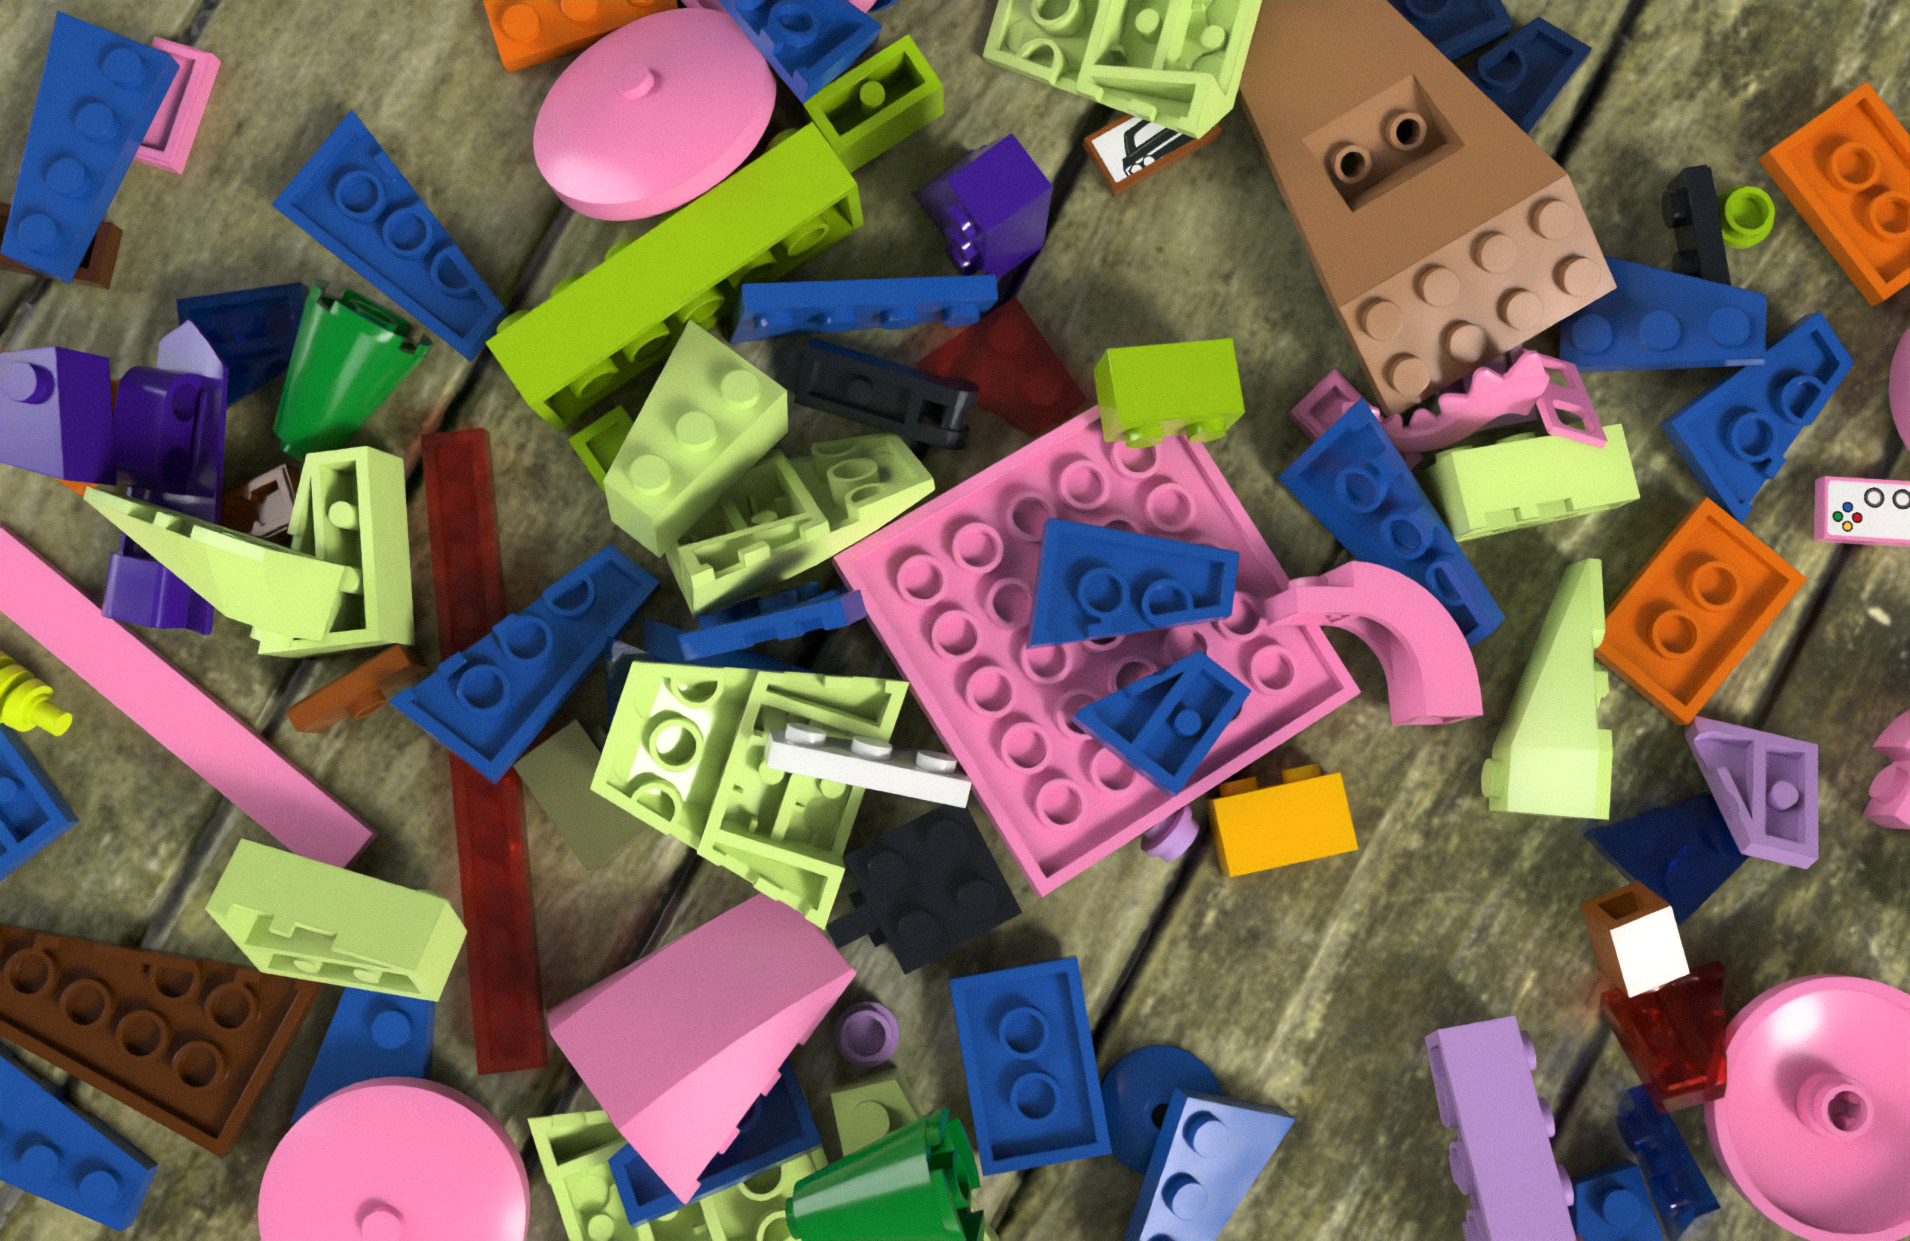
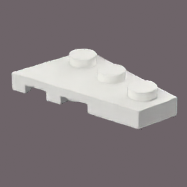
M788 723L786 730L769 729L764 751L767 768L966 808L972 782L965 773L957 768V759L949 754L892 746L881 740L855 736L853 740L828 737L825 730L801 723Z

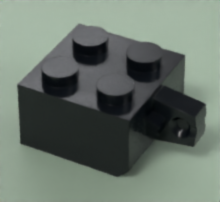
M942 804L844 856L860 889L848 895L855 909L828 923L826 929L837 950L867 934L875 948L888 941L906 975L1018 916L1022 911L967 805L966 808Z

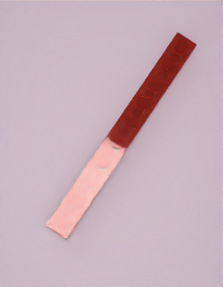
M484 428L420 435L441 663L458 651L462 654L493 632L492 627L507 617L490 432ZM449 751L464 926L468 931L466 934V948L478 1075L543 1068L549 1064L523 782L514 767L511 766L497 784L494 785Z

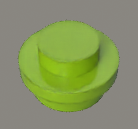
M1734 186L1716 197L1724 245L1736 249H1745L1758 244L1768 236L1773 227L1775 208L1772 199L1766 192L1756 187Z

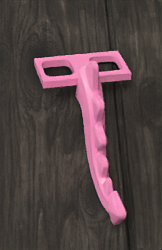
M1523 348L1517 355L1518 360L1507 373L1499 374L1490 368L1481 367L1474 372L1471 389L1467 394L1445 393L1438 399L1440 415L1436 416L1427 409L1422 408L1414 412L1408 426H1402L1400 414H1393L1379 422L1397 451L1425 452L1456 443L1502 414L1517 413L1527 416L1536 404L1547 433L1603 448L1608 442L1576 365L1540 354L1536 350H1526ZM1544 367L1561 373L1569 388L1550 383L1549 372ZM1356 402L1343 403L1341 409L1342 415L1345 414ZM1369 406L1378 420L1379 408ZM1555 408L1578 415L1582 419L1586 431L1563 424L1559 420Z

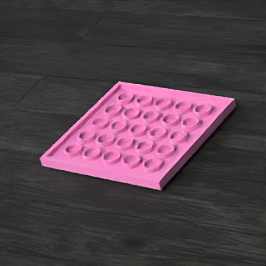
M1099 404L837 554L831 561L849 592L860 589L867 613L865 617L903 680L909 681V690L949 755L957 759V768L971 780V791L1037 898L1044 897L1361 693L1319 625L1267 626L1265 600L1288 590V582L1290 580L1203 443L1189 442L1187 435L1167 436L1158 445L1138 449L1127 448L1125 441L1104 442ZM1048 518H1055L1239 552L1232 615L1221 621L1026 650L1043 525ZM1200 650L1250 688L1252 692L1178 795L1170 798L1069 719L1080 708L1090 703L1092 704Z

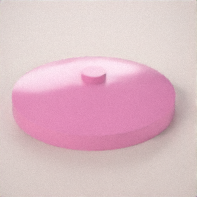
M704 8L673 9L630 22L609 33L585 50L568 66L547 94L539 111L534 129L533 148L537 166L545 180L567 206L591 218L609 221L637 220L660 215L679 208L699 198L725 180L755 148L765 132L775 105L776 78L774 69L734 19L724 12Z
M1840 974L1803 976L1766 990L1742 1008L1728 1024L1713 1051L1707 1069L1703 1101L1704 1118L1708 1138L1722 1172L1742 1199L1755 1211L1778 1226L1810 1241H1896L1910 1235V995L1881 982Z
M382 1077L357 1082L339 1089L311 1107L288 1131L271 1156L262 1180L258 1202V1223L261 1241H525L530 1219V1189L525 1166L516 1145L501 1123L486 1108L464 1093L438 1082L413 1077Z

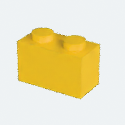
M1313 763L1281 770L1283 783L1258 787L1257 778L1253 776L1218 784L1221 796L1204 800L1221 874L1234 877L1358 850L1341 772L1321 774L1319 763Z

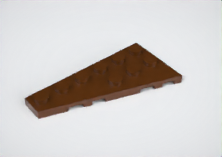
M0 923V1035L221 1158L232 1153L326 984L262 973L257 967Z

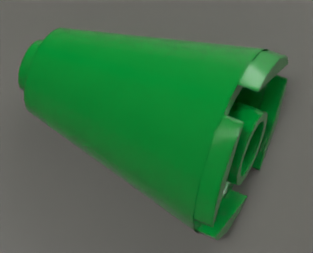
M315 279L308 290L273 425V432L282 439L279 448L302 462H305L307 453L342 449L424 360L433 346L431 339L424 333L418 343L406 335L411 325L410 322L355 291L345 288L340 298L324 293L330 282L323 279Z
M947 1107L931 1111L798 1180L794 1185L793 1196L788 1197L785 1203L786 1222L792 1237L795 1240L801 1239L802 1241H984V1209L971 1212L970 1205L971 1190L981 1188L979 1174L970 1142L958 1117L948 1119L950 1109Z

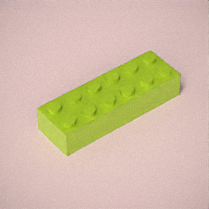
M813 121L799 131L797 128H790L781 132L769 142L765 149V154L747 166L740 164L725 180L694 202H689L679 208L663 213L659 218V225L639 239L632 236L615 244L606 253V261L587 274L575 273L560 281L552 289V297L531 312L528 309L517 311L498 325L496 329L498 334L485 343L531 409L557 432L561 431L670 357L689 320H692L705 331H708L729 316L742 284L778 283L864 225L858 185Z

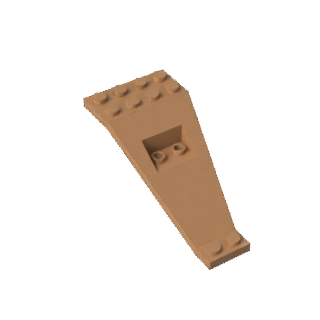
M1262 0L1236 95L1328 301L1384 414L1390 417L1393 414L1403 413L1617 288L1568 173L1387 0ZM1407 119L1411 124L1412 132L1409 139L1401 143L1397 139L1396 130L1398 125ZM1353 152L1357 159V165L1355 170L1346 176L1341 170V161L1347 153Z

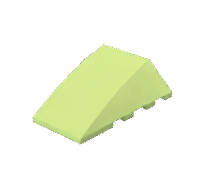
M998 0L982 56L988 63L1200 139L1233 109L1262 0Z
M891 432L812 443V455L787 459L781 449L769 450L665 552L689 609L693 617H696L774 586L818 565L873 533L935 490L933 477L899 435Z
M633 660L590 789L665 835H673L696 849L697 854L717 866L722 865L751 882L753 888L775 901L779 899L804 914L805 919L825 930L845 871L843 854L866 788L767 768L764 751L769 729L786 730L788 723H801L825 730L828 737L853 740V737L861 736L889 743L909 681Z
M603 1109L527 1119L547 1182L552 1185L569 1241H802L801 1239L795 1240L788 1229L785 1216L786 1200L788 1197L793 1196L794 1185L798 1180L829 1165L824 1149L820 1148L633 1229L628 1222L608 1163V1159L623 1148L628 1141L618 1131Z

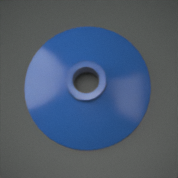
M1169 1045L1141 1047L1120 1058L1109 1069L1102 1080L1100 1088L1112 1154L1123 1165L1135 1172L1146 1175L1162 1127L1152 1122L1151 1114L1157 1105L1170 1103L1175 1087L1223 1096L1214 1074L1199 1058L1190 1052Z

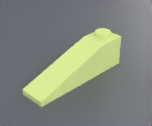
M86 487L83 497L85 501L223 615L252 625L251 638L286 648H291L293 638L322 640L345 568L344 565L138 498L94 487Z
M1587 558L1566 566L1492 747V759H1486L1483 765L1481 788L1484 797H1489L1488 811L1609 820L1613 756L1612 731L1598 729L1597 708L1601 697H1605L1609 693L1608 672L1601 671L1600 665L1594 662L1593 649H1597L1600 646L1605 633L1601 559Z

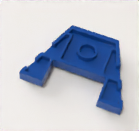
M813 581L781 590V593L764 598L755 596L723 606V608L698 615L700 627L678 635V640L684 661H690L754 646L755 643L778 638L781 641L804 635V632L823 627L826 631L848 626L866 617L867 613L860 589L849 592L845 584L820 590L818 581Z

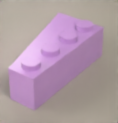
M1516 1016L1438 1029L1427 1035L1425 1042L1441 1121L1447 1129L1456 1127L1458 1141L1450 1142L1449 1162L1453 1182L1458 1185L1459 1190L1464 1196L1469 1195L1472 1209L1467 1210V1221L1462 1222L1465 1241H1586L1582 1234H1575L1567 1207L1574 1203L1572 1184L1565 1167L1562 1164L1556 1165L1549 1141V1137H1553L1555 1134L1553 1115L1545 1097H1537L1530 1071L1536 1069L1535 1049L1526 1030H1519Z

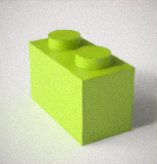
M907 34L825 86L802 104L806 125L812 121L846 169L849 173H852L943 115L944 86L910 35Z
M1233 338L1111 348L1105 351L1093 369L1104 442L1125 441L1127 448L1138 449L1158 445L1167 436L1187 435L1188 441L1192 443L1213 441L1224 437L1226 431L1245 413Z

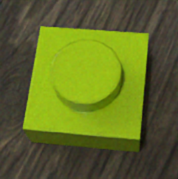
M621 404L568 439L604 493L603 480L634 424Z

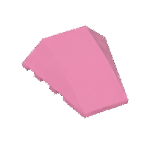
M761 892L546 1010L549 1033L615 1127L679 1200L687 1204L701 1185L697 1178L717 1151L722 1155L725 1153L740 1132L736 1127L760 1093L765 1097L781 1077L782 1074L778 1069L797 1043L804 1046L857 973L818 927L804 918V914L779 899L775 901Z

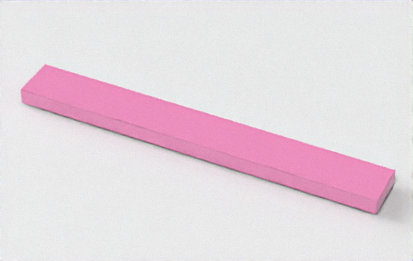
M0 521V611L294 854L350 870L378 836L379 832L127 624L123 621L101 616L102 604Z

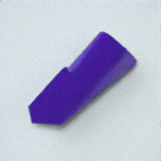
M187 320L160 339L156 368L134 366L126 371L121 378L117 390L113 417L117 482L127 486V496L220 525L229 367L196 320ZM121 530L118 552H110L101 616L151 628H186L202 635H210L213 627L214 606Z

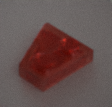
M1016 297L916 363V369L942 377H960L976 383L980 387L976 407L985 412H993L1006 419L1007 424L1033 438L1085 404L1086 400L1084 394Z
M1720 961L1690 968V974L1670 981L1663 988L1652 993L1638 994L1629 998L1619 988L1601 992L1599 1008L1660 1115L1725 1098L1728 1083L1727 1055L1725 1054L1724 1046L1726 1037V1011H1724L1723 1006L1725 968Z

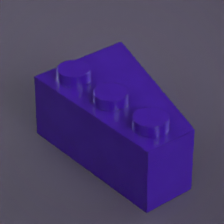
M1012 133L994 140L989 145L985 144L977 150L969 151L911 193L950 244L945 248V252L961 276L996 275L997 281L1044 246L1053 186Z
M57 346L0 353V463L67 481L117 486L109 357Z

